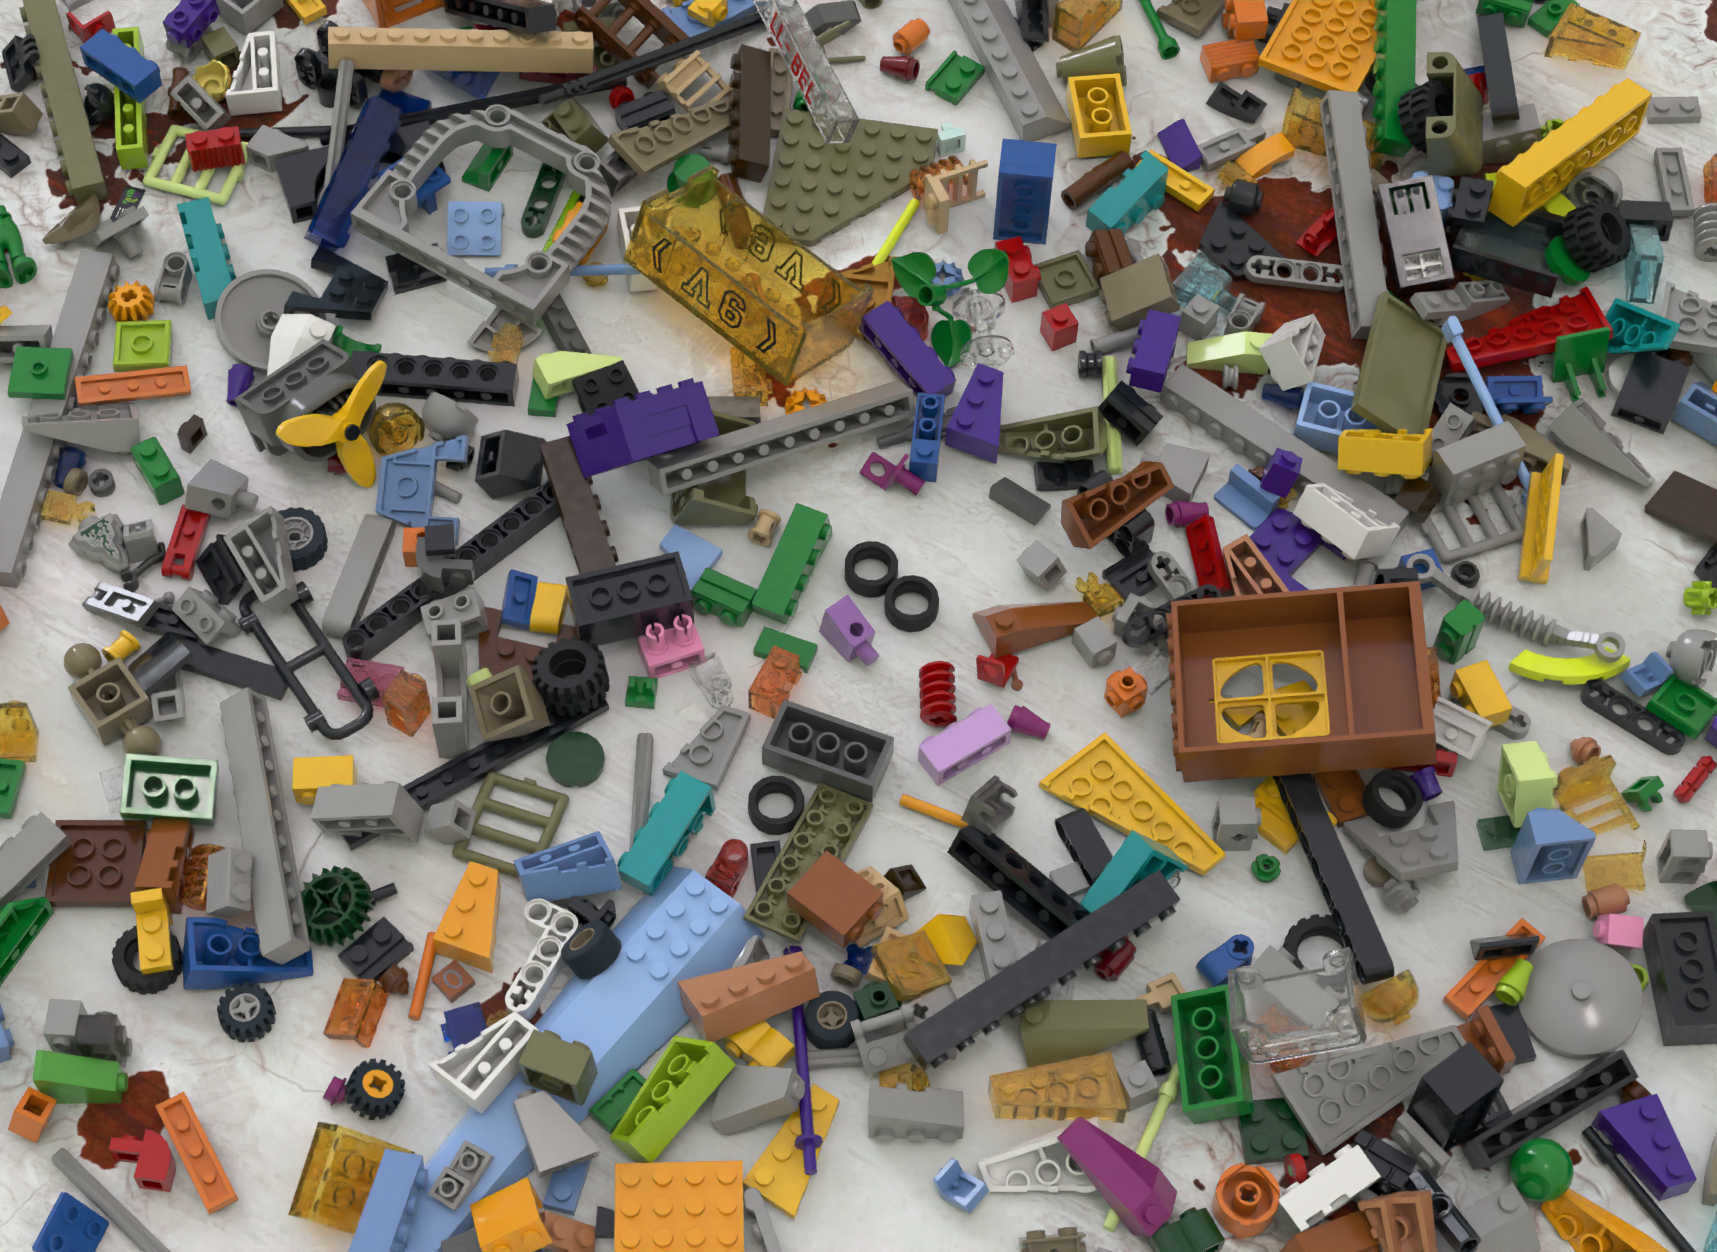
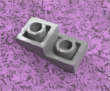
M465 1140L450 1166L443 1168L428 1194L456 1211L477 1185L494 1159V1156Z

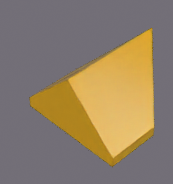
M938 914L910 936L914 938L912 946L921 965L926 963L964 965L973 948L977 945V940L966 916Z

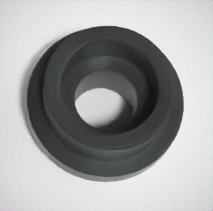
M1462 561L1453 567L1451 578L1460 585L1472 588L1478 583L1480 573L1474 563Z

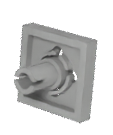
M131 206L121 212L116 217L117 220L115 222H112L110 218L97 225V228L93 230L95 234L91 237L90 241L96 249L113 239H117L128 260L144 252L131 230L142 224L149 214L144 206L138 209L135 206Z

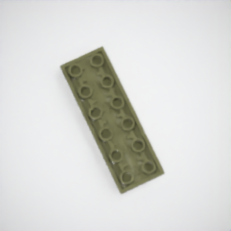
M819 782L743 916V920L771 930L793 942L800 943L810 923L787 906V892L826 851L844 863L868 821L874 805Z

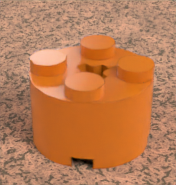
M1239 1163L1231 1166L1221 1175L1213 1196L1212 1209L1217 1222L1222 1228L1239 1239L1261 1234L1271 1225L1279 1206L1278 1199H1280L1279 1184L1271 1172L1259 1165L1251 1166L1246 1165V1163Z

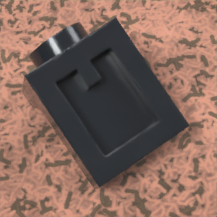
M573 896L567 904L568 911L577 917L578 924L581 926L600 920L610 928L616 919L615 902L611 899H608L599 911L592 902L586 899L582 901L576 896Z

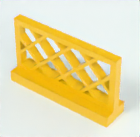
M1555 453L1542 473L1531 472L1529 475L1518 580L1540 584L1548 582L1550 563L1553 560L1564 454Z

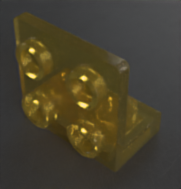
M15 700L0 703V758L36 762L39 729L28 704Z

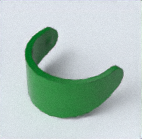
M336 326L332 344L347 352L350 359H352L353 351L380 353L381 344L372 345L356 341L342 333L343 326Z

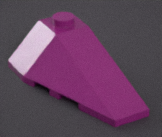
M1077 1117L1057 1137L1132 1235L1151 1237L1172 1215L1177 1190L1157 1166L1082 1117Z

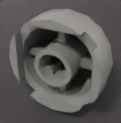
M1604 166L1584 168L1572 179L1567 189V195L1570 192L1572 199L1570 202L1576 208L1598 198L1606 199L1607 202H1611L1617 208L1623 197L1622 182L1618 175Z
M431 392L422 409L421 417L424 426L430 431L428 436L436 442H444L447 439L452 440V437L461 435L468 436L475 428L479 419L469 410L465 409L463 411L457 406V402L437 392Z
M1691 629L1683 632L1676 642H1670L1666 657L1670 658V667L1674 671L1673 674L1679 680L1698 688H1702L1706 684L1707 679H1702V676L1707 670L1712 672L1717 657V640H1714V638L1717 637V633L1702 629Z

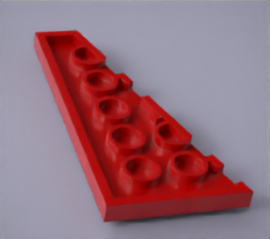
M1586 286L1579 289V294L1570 298L1568 295L1561 297L1556 305L1551 307L1543 305L1509 320V325L1504 328L1493 327L1488 330V335L1481 338L1471 337L1464 340L1478 368L1554 352L1556 337L1609 327V340L1613 339V329ZM1454 345L1446 348L1445 358L1452 372H1465L1466 370Z

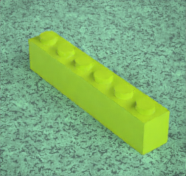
M138 26L112 29V35H117L129 48L134 47L144 57V45ZM114 86L116 152L121 169L148 168L146 99L138 103Z

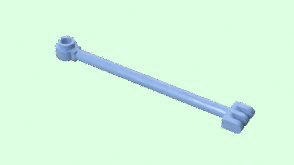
M1450 316L1441 328L1447 343H1453L1493 427L1504 423L1461 336L1464 330L1458 318ZM1522 460L1517 475L1524 494L1521 495V501L1526 508L1530 474Z

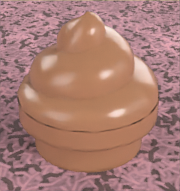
M1582 737L1570 742L1572 759L1579 765L1591 766L1598 760L1601 747L1597 745L1595 739Z

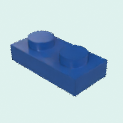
M513 569L509 571L501 611V624L528 630L538 576Z

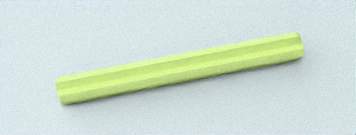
M1104 356L1102 358L1103 401L1118 385L1117 359L1114 356ZM1105 419L1108 447L1106 448L1107 472L1109 474H1120L1123 468L1121 433Z

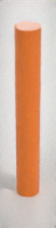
M428 932L408 1015V1018L418 1021L421 1018L436 953L433 941L436 932Z

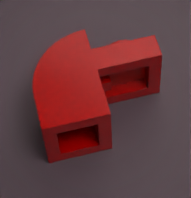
M146 1129L143 1141L130 1135H124L122 1138L111 1137L109 1151L114 1161L137 1163L134 1179L139 1188L171 1192L176 1172V1162L166 1140L160 1134Z

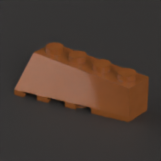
M1144 461L1123 477L1062 500L1061 525L1073 547L1092 549L1175 486L1162 462Z

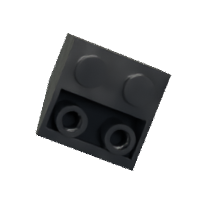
M501 430L481 436L475 482L493 500L541 487L543 462L540 456V444L547 441L544 438L510 430Z

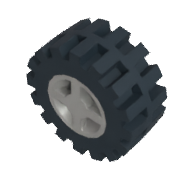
M244 982L243 987H240L239 983L233 985L235 989L231 991L228 988L225 991L226 997L221 996L219 999L220 1005H217L218 1018L224 1032L228 1033L231 1039L237 1038L238 1042L244 1043L245 1039H248L249 1043L255 1042L254 1037L257 1036L259 1039H262L264 1037L263 1032L269 1033L272 1029L271 1024H274L276 1020L275 1006L271 996L265 988L261 989L260 985L256 983L251 986L250 982Z

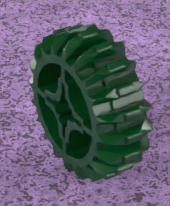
M334 865L331 871L323 868L320 876L312 873L313 880L310 883L303 881L305 889L301 891L309 941L311 940L320 946L325 944L331 948L335 942L338 945L344 946L345 938L348 937L350 940H355L354 933L357 930L364 932L361 926L363 922L371 921L367 913L374 910L373 905L370 903L374 900L373 894L370 892V885L363 880V877L358 872H353L347 867L341 869ZM331 903L333 906H336V907L338 908V910H335L333 907H330L328 904Z

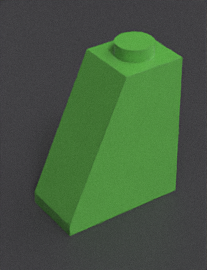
M36 1050L33 1082L39 1092L56 1099V1104L121 1103L122 1092H127L128 1074L123 1072L119 1062Z

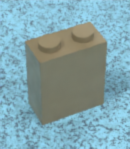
M1160 254L1099 278L1102 289L1099 290V295L1103 304H1107L1108 311H1105L1106 319L1109 325L1115 326L1119 332L1139 326L1141 319L1146 320L1149 309L1169 314L1180 310L1168 266Z

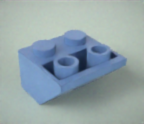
M1698 381L1693 383L1681 398L1672 420L1717 446V393L1711 389L1712 387Z

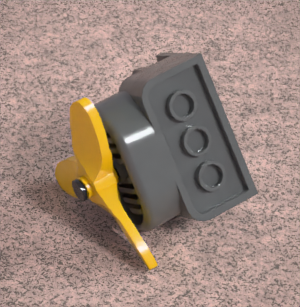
M322 339L234 398L257 451L260 453L267 449L271 454L281 456L290 451L308 462L324 461L338 453L344 469L357 484L367 488L374 484L376 478L374 458L368 443L362 435L368 430L375 416V396L386 374L387 365L381 360L375 362L359 380L348 353Z

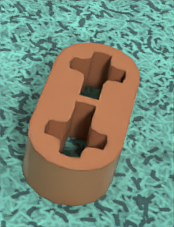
M384 70L380 78V88L392 93L401 90L410 83L414 70Z

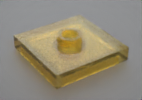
M924 930L875 944L870 950L897 1001L932 992L934 989L943 985H950L952 982Z

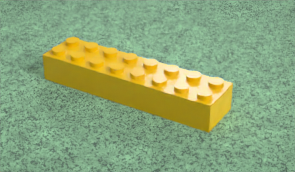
M1626 78L1618 85L1614 84L1603 96L1599 95L1588 107L1581 108L1573 118L1566 119L1562 126L1556 130H1551L1540 142L1536 141L1528 151L1518 154L1514 161L1507 166L1503 165L1496 174L1497 182L1492 190L1488 211L1512 227L1517 225L1569 186L1572 179L1584 168L1597 165L1636 136L1642 126L1652 93L1629 78Z

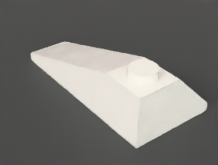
M282 314L270 339L267 376L322 339L331 343L336 326L312 314Z
M1099 1115L1085 1119L1104 1131ZM1069 1125L978 1161L989 1192L1078 1191V1193H1089L1097 1189L1057 1139Z

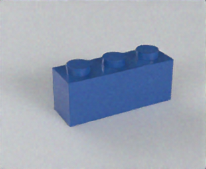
M101 29L80 46L86 66L138 103L144 101L163 85L158 65L154 61H148L142 57L134 47L129 48L115 34L111 35L104 29Z

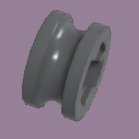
M97 469L88 477L90 490L96 497H107L116 488L112 473L106 469ZM104 480L105 485L99 486V481Z

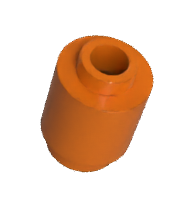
M920 18L910 20L893 34L894 48L899 53L910 55L928 39V35H930L929 26Z

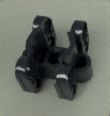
M325 20L316 33L320 51L316 52L309 48H301L295 55L294 60L298 78L302 84L309 89H317L322 106L334 108L338 69H329L328 27L339 26L333 21ZM354 69L349 104L351 108L360 109L368 100L364 78L368 77L371 81L380 83L384 70Z

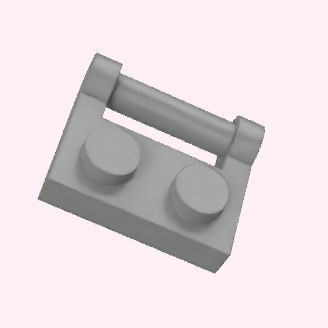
M910 1003L901 1005V1009L861 1022L859 1019L850 1022L866 1075L916 1060L903 1041L906 1032L917 1026ZM902 1021L906 1022V1029L872 1040H865L864 1033Z

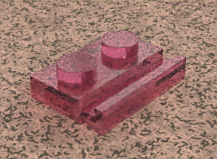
M347 658L345 666L357 683L370 677L379 691L381 698L371 704L395 709L396 700L399 697L405 676V668L403 666ZM340 681V689L337 692L338 700L356 702L344 683Z

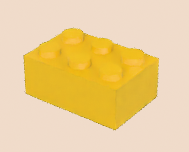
M1120 73L1068 77L1066 101L1077 158L1110 156L1119 151L1129 154L1132 132Z

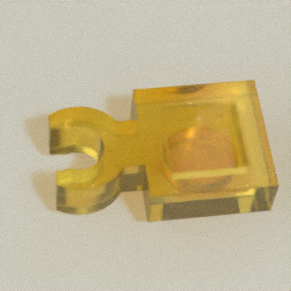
M48 490L41 517L42 520L70 525L72 518L77 519L81 523L82 520L89 517L83 515L85 511L95 512V504L90 501L78 504L76 495Z
M1088 573L1087 582L1077 577L1076 589L1084 594L1083 601L1099 618L1114 612L1118 605L1123 606L1124 599L1108 583L1100 585L1095 573Z

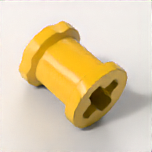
M122 630L119 633L120 637L109 647L105 646L101 652L109 662L118 657L124 661L134 651L138 652L141 649L138 640L128 631Z

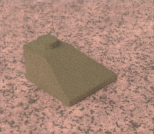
M516 665L468 687L484 742L526 736L550 725L543 698L520 665Z

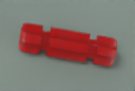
M1711 756L1701 757L1696 767L1694 766L1681 782L1682 786L1679 785L1676 788L1673 796L1679 803H1688L1694 796V792L1696 793L1709 777V774L1715 770L1717 763Z

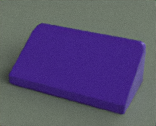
M1184 118L1157 133L1169 161L1187 172L1200 169L1202 155Z

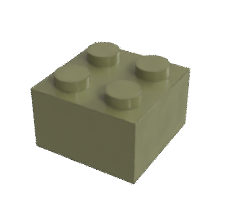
M534 1029L518 1061L525 1084L539 1090H545L547 1093L580 1106L584 1105L598 1074L592 1051H590L587 1045L578 1041H573L572 1044L563 1041L558 1034L549 1030L540 1032Z

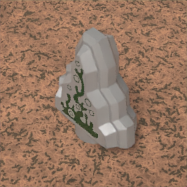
M109 513L101 518L92 515L82 520L78 526V532L73 535L68 543L69 547L77 555L85 554L91 561H102L108 569L118 573H123L129 569L128 553L123 547L125 543L122 533L124 525L119 516Z

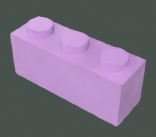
M992 704L984 708L979 707L958 723L956 721L948 725L944 732L935 737L929 736L923 740L918 750V761L937 786L1010 744L1012 729Z

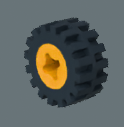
M375 1058L370 1059L368 1063L365 1060L360 1063L359 1067H355L345 1088L347 1104H353L351 1107L353 1112L358 1110L360 1112L359 1116L362 1118L368 1115L369 1120H375L378 1116L379 1120H381L387 1114L390 1116L395 1111L405 1092V1089H403L405 1080L400 1079L402 1076L400 1070L394 1071L396 1067L394 1064L391 1063L388 1066L386 1065V1060L383 1059L377 1063ZM372 1084L380 1087V1089L373 1087Z

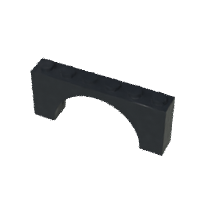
M429 121L414 123L345 141L341 171L357 164L370 162L392 165L404 157L406 152L413 147V144L421 138L425 130L431 128ZM329 146L274 159L277 175L293 224L319 217L317 206L320 193L324 188ZM442 161L438 166L446 173L445 166Z

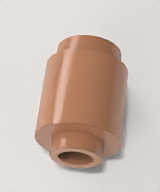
M1617 883L1588 891L1587 895L1582 896V906L1589 919H1597V916L1608 913H1624L1627 911V905L1630 904L1627 890L1624 887L1621 888Z

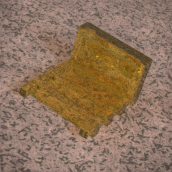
M1611 754L1602 758L1599 756L1592 757L1584 765L1576 768L1570 766L1563 769L1558 774L1557 787L1553 788V798H1556L1559 802V809L1579 823H1584L1620 808L1623 815L1588 828L1595 832V836L1627 823L1630 824L1633 831L1640 827L1610 779L1616 766V762ZM1608 794H1611L1614 798L1613 801L1575 815L1572 810Z

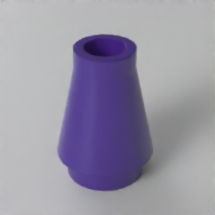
M233 364L232 368L228 370L226 402L229 405L238 407L234 398L251 387L255 379L253 375L254 370L244 364Z

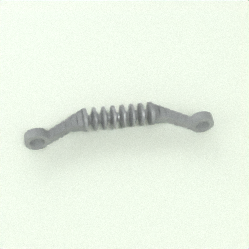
M1415 554L1407 562L1406 568H1413L1415 564H1423L1428 569L1426 573H1418L1417 581H1420V584L1431 581L1453 600L1455 599L1458 604L1463 600H1468L1483 614L1488 613V623L1490 624L1498 617V627L1500 628L1507 621L1510 622L1509 632H1513L1517 626H1520V636L1523 637L1528 631H1532L1531 641L1533 642L1541 635L1542 645L1545 647L1547 643H1556V645H1571V647L1594 649L1597 657L1608 663L1618 661L1625 651V641L1617 633L1592 634L1581 631L1576 632L1575 630H1569L1557 625V620L1552 619L1548 625H1545V615L1542 614L1535 621L1533 620L1534 611L1531 610L1526 616H1523V606L1521 605L1513 612L1512 601H1509L1505 607H1501L1502 597H1498L1494 603L1490 602V592L1483 598H1480V588L1476 587L1473 590L1460 585L1437 568L1433 559L1426 554ZM1605 642L1613 643L1617 647V651L1608 652L1603 648L1602 644Z

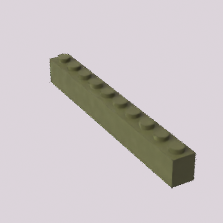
M22 0L24 6L19 7L23 23L28 22L29 24L24 26L26 35L32 34L35 36L40 55L39 63L34 64L38 79L43 78L44 82L39 83L42 96L49 99V101L44 102L48 118H54V121L49 122L53 137H59V140L54 141L58 156H64V160L60 161L63 175H69L70 180L65 181L69 196H75L77 205L81 204L92 194L98 197V201L109 198L56 1Z

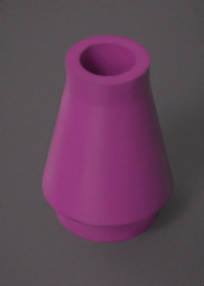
M1174 500L1171 504H1167L1165 508V517L1168 525L1175 526L1176 528L1191 524L1206 514L1209 515V507L1206 502Z
M1015 705L1007 721V724L1012 729L1011 732L1038 737L1045 740L1051 726L1050 723L1044 721L1024 705L1022 707Z

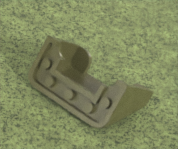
M712 410L720 435L755 425L754 421ZM746 469L671 493V521L682 525L748 524L756 518L758 513V505L755 503L754 497L746 496Z

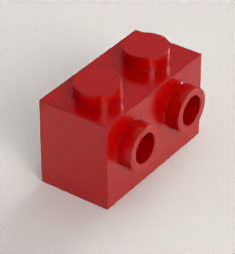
M1020 236L995 242L994 249L1004 251L1009 258L1008 279L1004 287L1011 303L1036 297L1038 282L1041 281V273L1038 266H1034L1031 261L1032 255L1029 246H1024Z

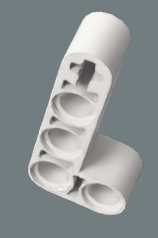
M540 898L529 901L524 909L528 931L540 939L505 996L507 1014L509 1015L515 1011L528 1022L534 1017L565 965L564 960L561 958L563 945L579 929L578 919L573 913ZM538 914L545 915V917L541 920L532 919L535 915ZM563 927L572 928V930L567 933L559 932V930ZM547 952L557 953V955L552 958L544 957L545 953ZM538 976L542 978L537 983L529 982V979Z

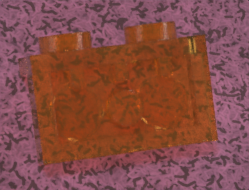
M343 978L323 1034L329 1039L355 1040L363 1048H369L376 1033L383 1009L386 1006L388 993H385L381 986L373 979Z

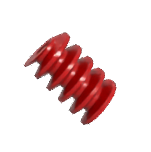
M933 661L925 664L919 670L920 719L929 726L947 727L957 721V717L954 715L956 713V706L954 705L956 696L953 694L956 691V686L953 684L955 682V675L953 674L955 667L949 662Z

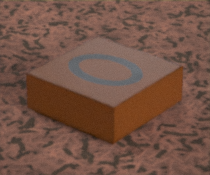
M456 959L431 978L432 983L451 1003L476 985L475 980Z

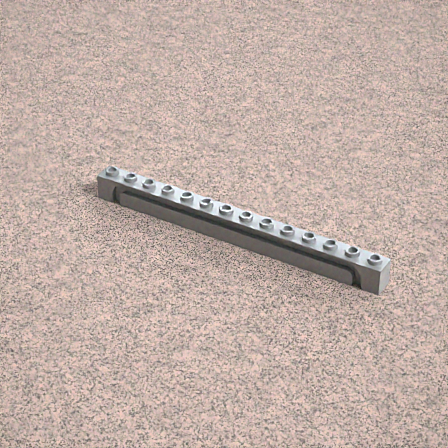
M81 250L50 348H72L74 354L65 399H33L27 416L48 412H59L63 416L68 415L72 409L78 408L74 377L85 376L86 370L91 368L92 351L94 346L96 347L99 343V329L101 324L103 325L106 321L109 293L113 292L114 282L118 281L120 276V266L116 264L113 253ZM22 431L0 498V586L18 588L20 578H23L26 574V559L28 553L31 554L34 548L33 537L35 531L39 530L41 526L43 506H47L49 501L48 490L50 483H54L57 473V461L63 457V440Z

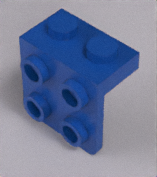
M1542 375L1487 376L1485 378V385L1500 415H1503V413L1507 415L1512 414V411L1522 410V414L1526 415L1538 414L1540 410H1545L1546 406L1553 403V397H1543Z

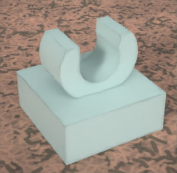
M951 122L941 124L943 132H939L937 137L939 156L944 157L965 151L966 133L963 127L954 129Z

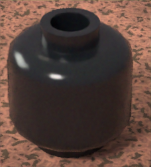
M1237 179L1233 182L1232 187L1226 186L1223 202L1228 203L1229 211L1249 217L1255 211H1260L1264 191H1260L1258 183Z

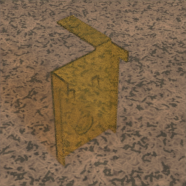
M1645 840L1641 853L1631 852L1587 856L1583 864L1587 893L1588 891L1617 883L1621 888L1624 887L1626 890L1638 889V891H1644L1646 885L1641 862H1644L1647 850Z

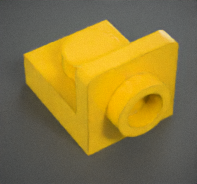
M695 0L687 8L688 15L713 28L719 21H723L728 14L727 0Z

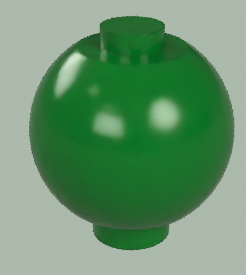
M1536 1138L1525 1142L1513 1153L1509 1163V1175L1511 1182L1523 1197L1542 1203L1554 1201L1565 1194L1572 1183L1574 1168L1570 1155L1558 1142L1551 1139Z

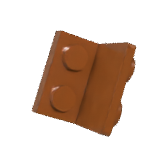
M1488 1004L1476 1009L1471 1021L1456 1027L1466 1043L1470 1041L1500 1076L1510 1072L1516 1057Z

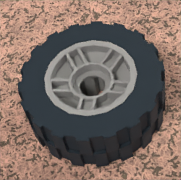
M290 507L286 510L278 511L284 517L294 572L307 570L311 566L314 567L319 560L323 559L324 553L327 552L328 538L321 518L315 515L313 511L305 510L302 507Z

